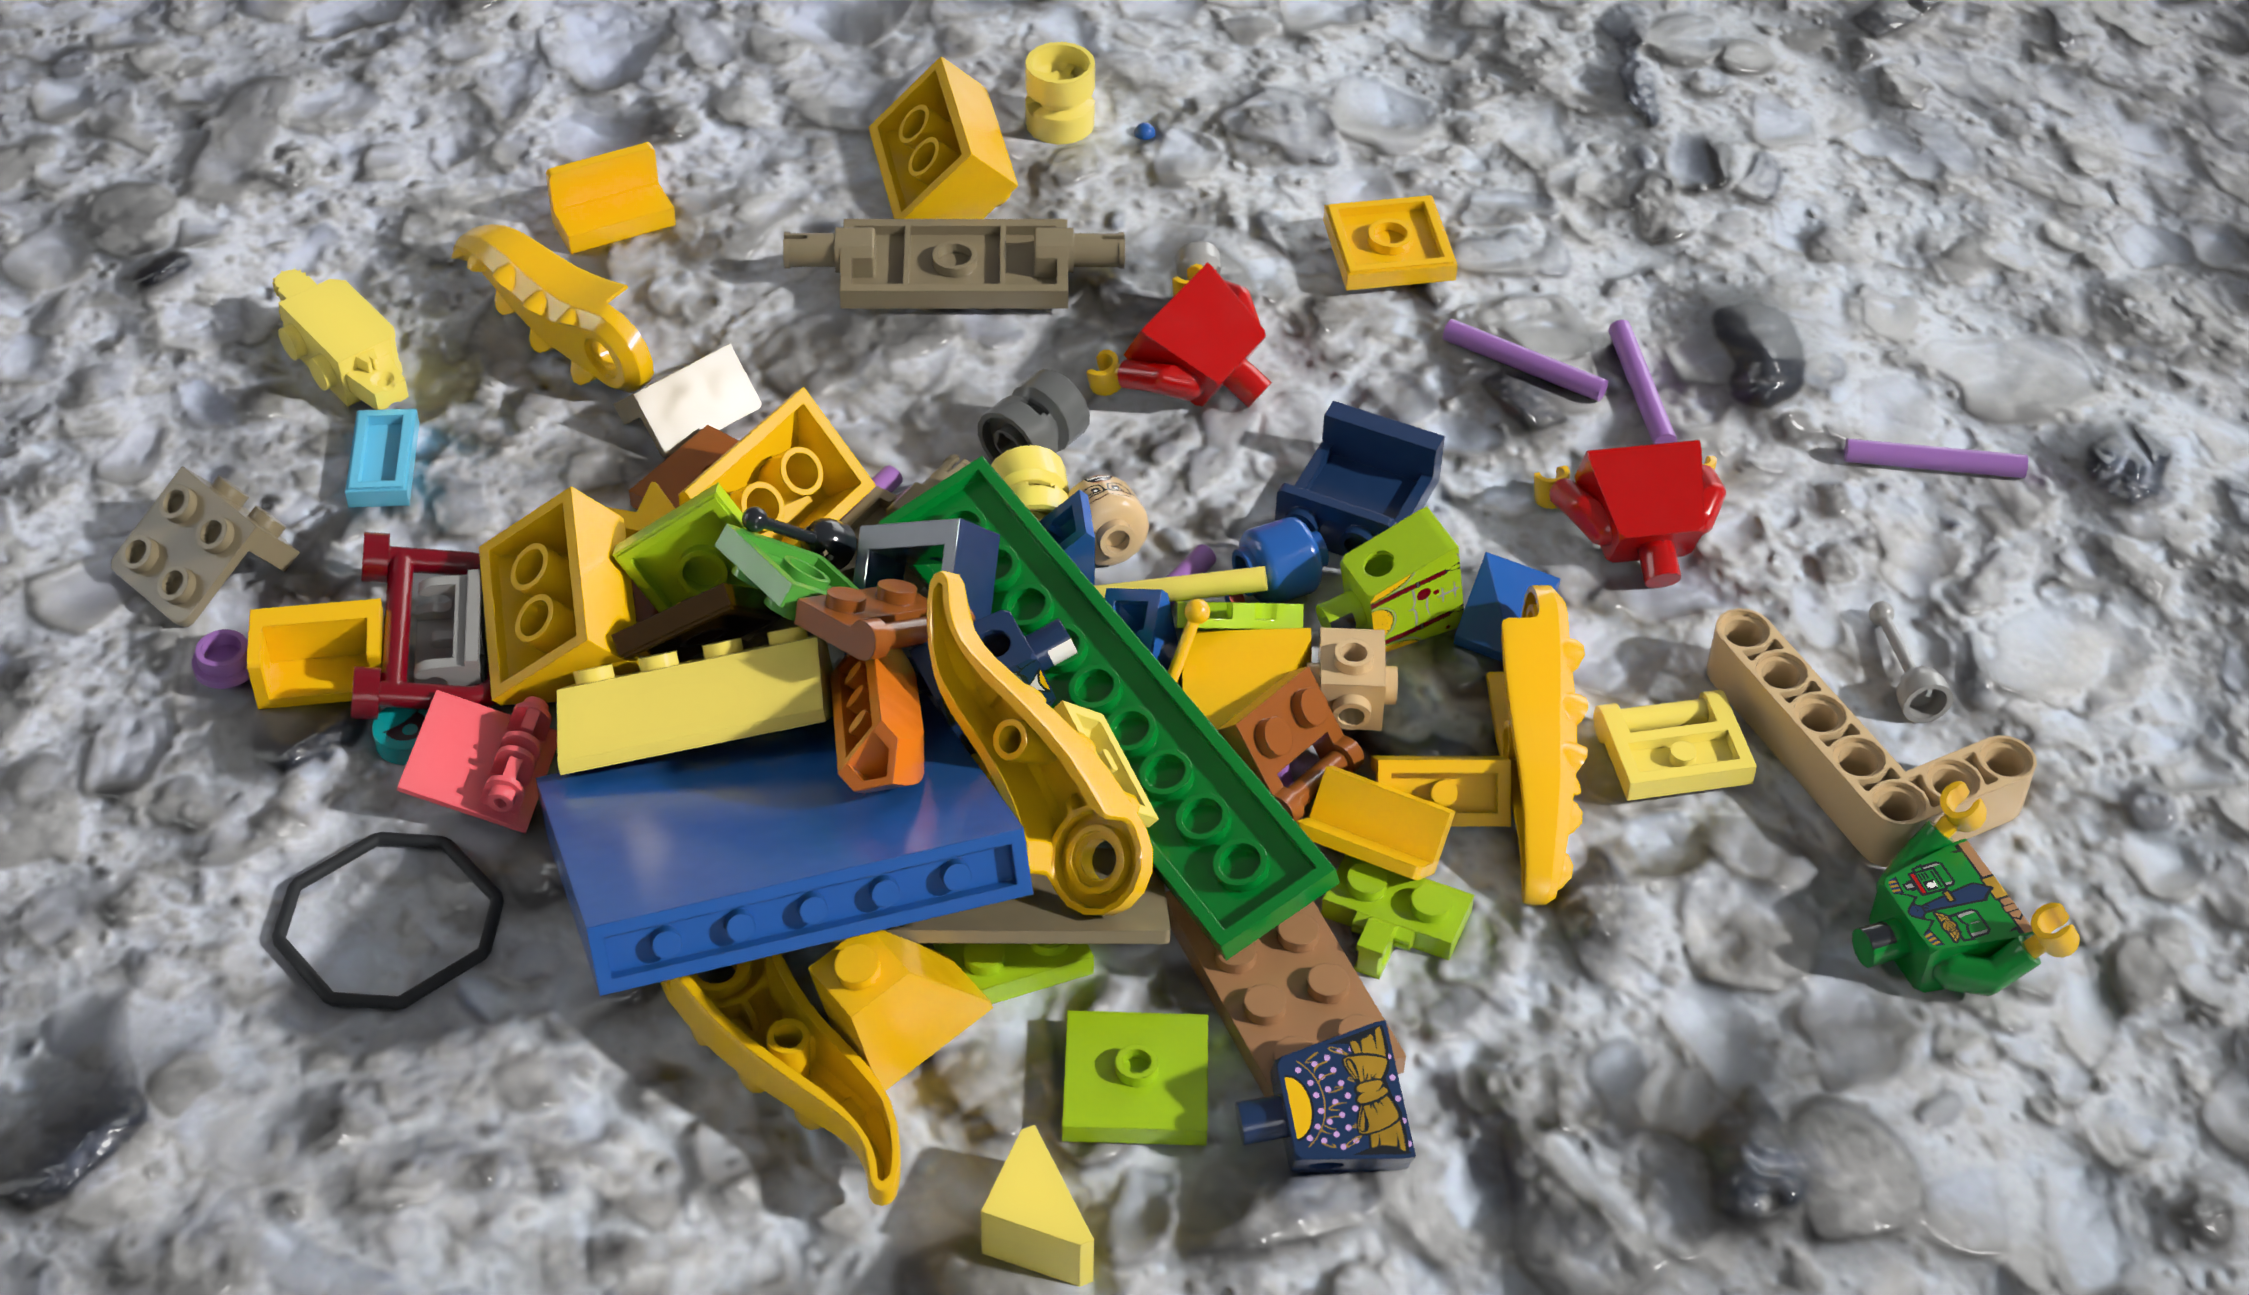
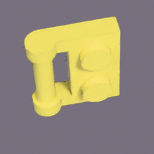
M1721 689L1701 692L1698 699L1623 709H1620L1617 703L1595 706L1593 719L1597 739L1606 746L1627 801L1753 784L1757 765L1730 703Z

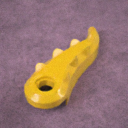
M489 224L477 226L456 240L451 259L467 261V268L469 270L481 272L496 289L494 300L497 311L502 315L515 312L530 327L529 341L531 347L536 352L542 353L556 349L572 360L570 373L574 383L583 385L599 379L609 387L631 393L638 391L651 381L654 375L653 360L645 341L625 315L608 304L628 289L627 285L610 281L583 270L561 258L526 234L505 225Z
M947 571L935 573L929 585L927 598L928 647L933 673L948 709L982 759L994 780L1000 796L1024 827L1030 874L1046 876L1063 902L1083 915L1114 916L1131 908L1145 892L1153 870V847L1147 829L1138 815L1140 804L1136 796L1123 791L1107 766L1096 755V746L1091 739L1084 733L1075 731L1046 703V698L1033 686L1023 683L994 657L983 644L975 631L965 585L960 575ZM1106 840L1114 848L1116 864L1113 872L1107 878L1101 879L1095 873L1092 865L1093 854L1096 847Z
M1531 585L1527 588L1524 596L1521 618H1506L1501 624L1504 672H1488L1486 680L1499 756L1511 760V807L1519 842L1522 902L1526 905H1547L1556 898L1557 891L1562 889L1572 878L1573 864L1569 855L1565 852L1568 835L1573 833L1582 824L1583 812L1578 804L1573 801V798L1581 794V787L1576 773L1583 765L1588 753L1587 747L1577 743V725L1583 720L1588 711V701L1586 697L1575 693L1573 672L1579 667L1584 658L1585 650L1583 644L1569 636L1566 603L1552 586Z
M782 953L730 965L736 972L732 978L722 983H708L703 981L697 973L660 982L667 1000L691 1028L692 1035L699 1046H708L716 1055L738 1072L740 1081L751 1093H763L765 1091L794 1109L796 1119L804 1128L815 1130L823 1127L845 1142L859 1157L864 1168L868 1195L875 1205L880 1206L891 1204L897 1196L901 1174L898 1123L892 1103L882 1083L871 1068L811 1005L796 982Z

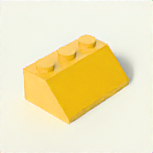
M942 56L868 127L894 219H984L992 210L1004 204L1011 193L1018 187L987 88Z
M805 387L793 393L678 495L679 505H682L719 482L742 513L749 507L757 506L764 509L770 518L805 529L813 521L820 518H832L839 521L873 490L876 484ZM765 529L758 532L761 535L801 548L800 541Z
M572 486L479 546L492 701L500 705L518 704L527 697H538L546 703L557 702V690L575 684L573 672L582 669L612 664L614 675L640 671L638 660L627 659L618 655L611 636L636 624L631 578L612 556L615 546L626 539L624 518Z

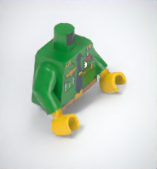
M1962 781L1953 782L1945 787L1939 799L1944 815L1936 824L1928 820L1898 852L1876 883L1877 893L1869 917L1870 924L1854 929L1852 945L1855 955L1863 966L1871 968L1894 960L1911 986L1923 993L1946 989L1981 996H1992L2041 964L2039 956L2045 952L2053 957L2060 958L2072 955L2078 948L2080 937L2072 924L2063 927L2058 932L2052 933L2056 928L2064 926L2069 919L2068 913L2060 903L2051 902L2042 905L2034 912L2031 923H2029L1968 840L1965 838L1954 842L1951 837L1957 831L1967 833L1979 829L1986 821L1987 815L1986 806L1981 798L1977 799L1968 810L1955 812L1956 807L1964 802L1969 794L1966 783Z

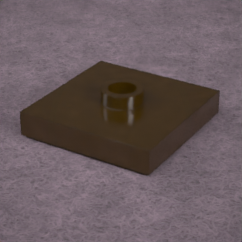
M722 583L696 596L687 598L675 606L611 636L617 653L621 657L637 660L646 656L677 651L679 662H684L703 655V645L740 638L783 618V616L775 613L764 604V599L767 595L761 589Z

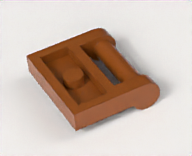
M883 579L878 582L877 587L865 589L841 586L831 587L825 595L799 598L794 624L859 660L880 659L885 657L889 650L920 645L928 641L927 598L917 593V587L914 584L898 579ZM970 609L971 616H972V620H973V622H974V621H976L975 615L973 614L972 610Z
M1309 666L1287 673L1218 729V732L1295 822L1302 819L1304 807L1316 798L1326 767L1335 766L1355 773L1364 763L1362 748L1354 739L1344 736ZM1313 745L1320 760L1288 787H1284L1278 773Z

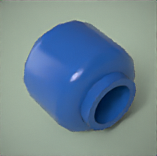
M1296 517L1282 518L1246 530L1239 541V548L1235 549L1232 553L1233 569L1265 566L1268 591L1245 593L1246 596H1254L1261 603H1283L1315 592L1322 581L1323 567L1327 566L1329 562L1328 549L1322 535L1318 531L1311 532L1307 525Z

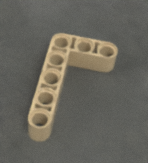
M1742 608L1728 610L1719 616L1716 621L1707 662V675L1710 681L1718 690L1724 691L1734 709L1862 856L1871 863L1881 867H1888L1898 852L1928 820L1936 824L1944 815L1939 800L1941 793L1946 786L1953 782H1965L1969 789L1968 797L1956 807L1955 812L1968 810L1979 798L1982 799L1987 810L1986 821L1982 827L1967 833L1957 831L1951 837L1954 842L1965 838L1970 839L2008 823L2019 816L2037 766L2036 755L2031 747L2023 741L2011 736L1998 735L1988 737L1905 771L1766 617L1756 611Z

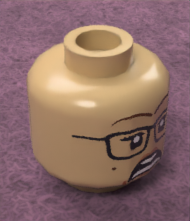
M1096 475L1084 479L1074 486L1067 494L1068 497L1080 489L1089 498L1095 534V564L1113 566L1127 561L1135 555L1147 539L1149 522L1146 510L1127 483L1112 475Z

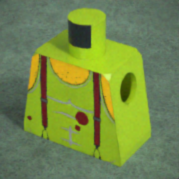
M1428 506L1424 507L1345 554L1340 561L1344 593L1316 605V614L1323 628L1385 630L1386 652L1456 629L1464 612L1459 546Z

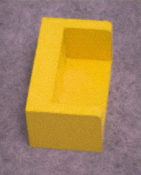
M381 598L250 609L247 669L257 708L269 709L352 701L354 666L381 668L385 619Z

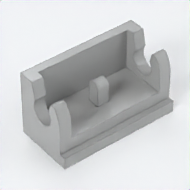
M481 569L468 570L466 575L437 576L421 581L418 587V594L420 596L431 597L441 594L449 597L451 600L446 603L431 602L416 606L417 627L414 683L473 686L483 683L487 678V639Z

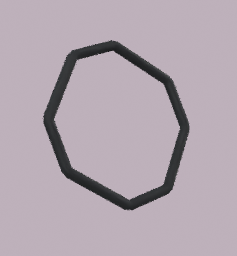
M378 832L369 835L292 880L287 887L272 939L277 950L323 1002L331 1006L399 1010L407 1008L486 960L492 952L504 899L502 892L451 839L440 835ZM379 845L442 849L490 900L478 948L400 996L333 992L286 938L301 890Z

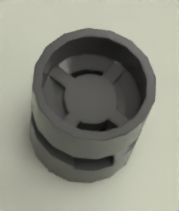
M1042 369L1035 372L1014 389L1012 395L1003 398L981 416L978 422V437L982 448L992 462L1006 450L1019 446L1037 445L1057 453L1069 446L1086 431L1090 424V412L1085 398L1066 376L1054 370Z

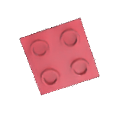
M436 690L396 791L526 834L539 798L536 778L547 775L557 748V730L550 728L552 716L549 712L548 704L541 698L527 697L523 702L518 703L514 707L512 715Z

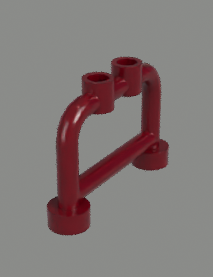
M364 532L361 582L387 584L381 668L354 666L351 718L378 720V707L428 710L436 690L486 707L498 704L492 701L488 651L486 662L487 678L478 685L459 686L407 682L413 574L466 575L468 570L481 569L479 553L390 546V533Z

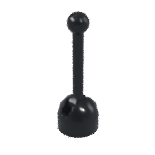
M757 506L749 507L742 515L743 526L748 531L759 532L765 529L800 541L801 548L824 556L823 552L827 550L829 554L824 557L838 570L850 563L856 551L857 542L853 529L848 524L832 518L817 519L803 529L770 518L764 509Z

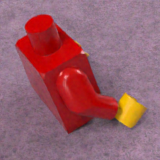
M1208 262L1204 266L1200 264L1191 265L1187 269V280H1183L1178 276L1172 278L1173 298L1141 329L1123 354L1127 358L1126 360H1123L1120 364L1115 352L1110 349H1104L1096 356L1100 371L1093 369L1086 371L1091 390L1100 396L1112 395L1121 388L1190 401L1194 405L1202 407L1224 385L1250 408L1272 383L1248 361L1249 357L1266 338L1265 329L1260 324L1249 290L1244 286L1224 280Z
M1700 440L1588 450L1574 476L1575 482L1570 479V469L1566 465L1556 468V478L1553 479L1543 477L1540 472L1534 473L1535 503L1547 509L1559 508L1592 543L1601 546L1603 554L1608 561L1619 563L1640 560L1644 583L1648 588L1668 587L1681 580L1677 557L1692 553L1701 536L1712 530L1725 500L1726 489L1715 472L1717 458L1715 456H1706L1705 462L1702 464Z

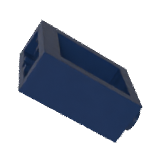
M961 518L860 526L853 584L859 589L877 587L878 582L883 579L904 581L905 566L942 563L941 571L960 575L965 585L969 608L975 615V619L979 620L990 615L992 610L1000 534ZM907 657L916 674L918 693H926L928 696H933L913 658Z

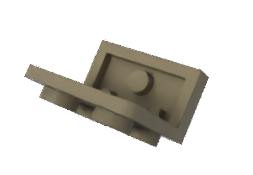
M182 466L111 560V568L172 622L181 627H189L197 620L248 551L286 572L300 552L280 536L286 529L283 523L256 505L251 512L243 506L249 499V496L238 487L219 475L213 483H210Z

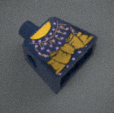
M1386 1020L1368 1024L1276 1059L1270 1070L1274 1095L1235 1102L1236 1118L1242 1144L1245 1146L1283 1138L1290 1171H1398L1407 1169L1416 1157Z

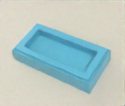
M417 409L359 410L356 412L345 489L348 508L410 506L420 425Z

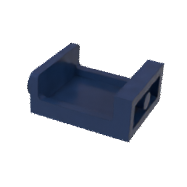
M1333 401L1324 414L1321 444L1295 485L1283 483L1277 492L1275 521L1288 517L1300 519L1311 532L1318 531L1322 535L1329 552L1344 556L1424 508L1440 480L1445 436Z

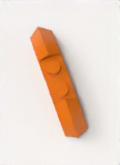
M901 648L889 650L888 654L883 658L868 661L859 660L847 653L830 675L838 775L854 792L872 793L919 783L924 776V730L916 674L909 659Z

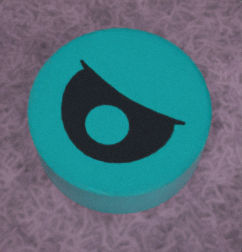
M390 707L383 709L378 714V720H374L372 725V733L378 754L390 763L406 765L428 710Z

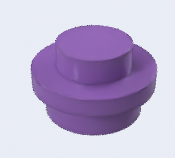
M222 629L213 631L201 638L196 645L192 658V668L196 679L201 684L215 689L232 688L249 680L250 677L247 669L248 640L245 636L235 630Z

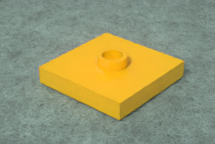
M1432 195L1324 205L1323 222L1346 291L1456 280L1458 264Z

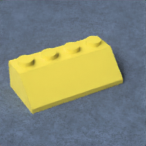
M793 626L767 632L768 645L743 649L742 639L734 638L703 645L704 658L679 662L677 651H670L638 658L640 671L614 675L612 664L574 671L575 684L557 690V763L560 775L826 722L833 717L830 676L833 668L828 644L816 635L808 636L807 630L799 626Z

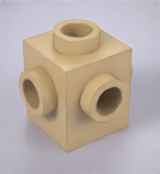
M1320 627L1317 663L1306 662V666H1309L1340 728L1345 730L1381 731L1384 704L1396 705L1398 689L1397 666H1386L1385 630Z

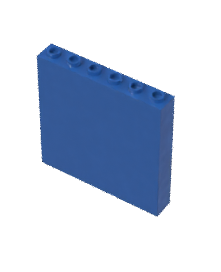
M926 693L919 694L924 730V776L919 783L910 786L872 793L854 792L838 775L834 716L822 723L565 775L555 773L536 778L548 841L600 996L1033 895L1024 827Z

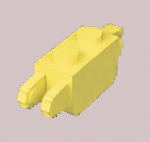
M295 268L293 270L281 271L280 274L273 278L274 292L281 300L278 302L279 314L284 327L278 330L282 346L291 359H301L309 367L315 382L322 390L330 389L347 407L362 400L375 410L387 409L392 403L401 402L409 397L406 381L402 375V365L398 358L394 327L346 280L328 279L316 284L309 276H306L305 272L302 273L301 270H295Z

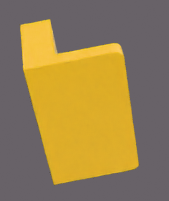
M649 142L552 167L546 171L552 223L570 254L676 225L674 207L658 182L656 154Z
M1371 756V769L1376 772V782L1455 810L1451 827H1511L1510 759L1502 756Z
M1328 766L1325 768L1310 816L1297 820L1296 823L1314 843L1410 879L1420 880L1435 874L1456 811L1338 767Z

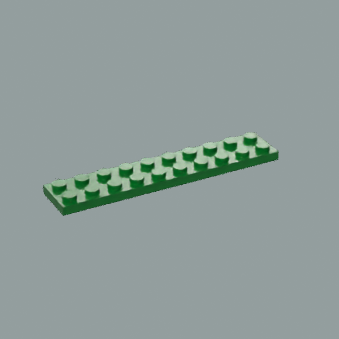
M983 455L878 522L879 524L961 518L1000 534L991 614L1000 610H1009L1024 636L1057 618L1060 619L1078 653L1044 671L1056 697V700L1050 707L1053 709L1063 700L1104 715L1159 818L1152 826L1146 827L1153 847V871L1226 961L1340 883L1336 868ZM942 563L909 565V568L929 591L931 579L935 573L941 571Z

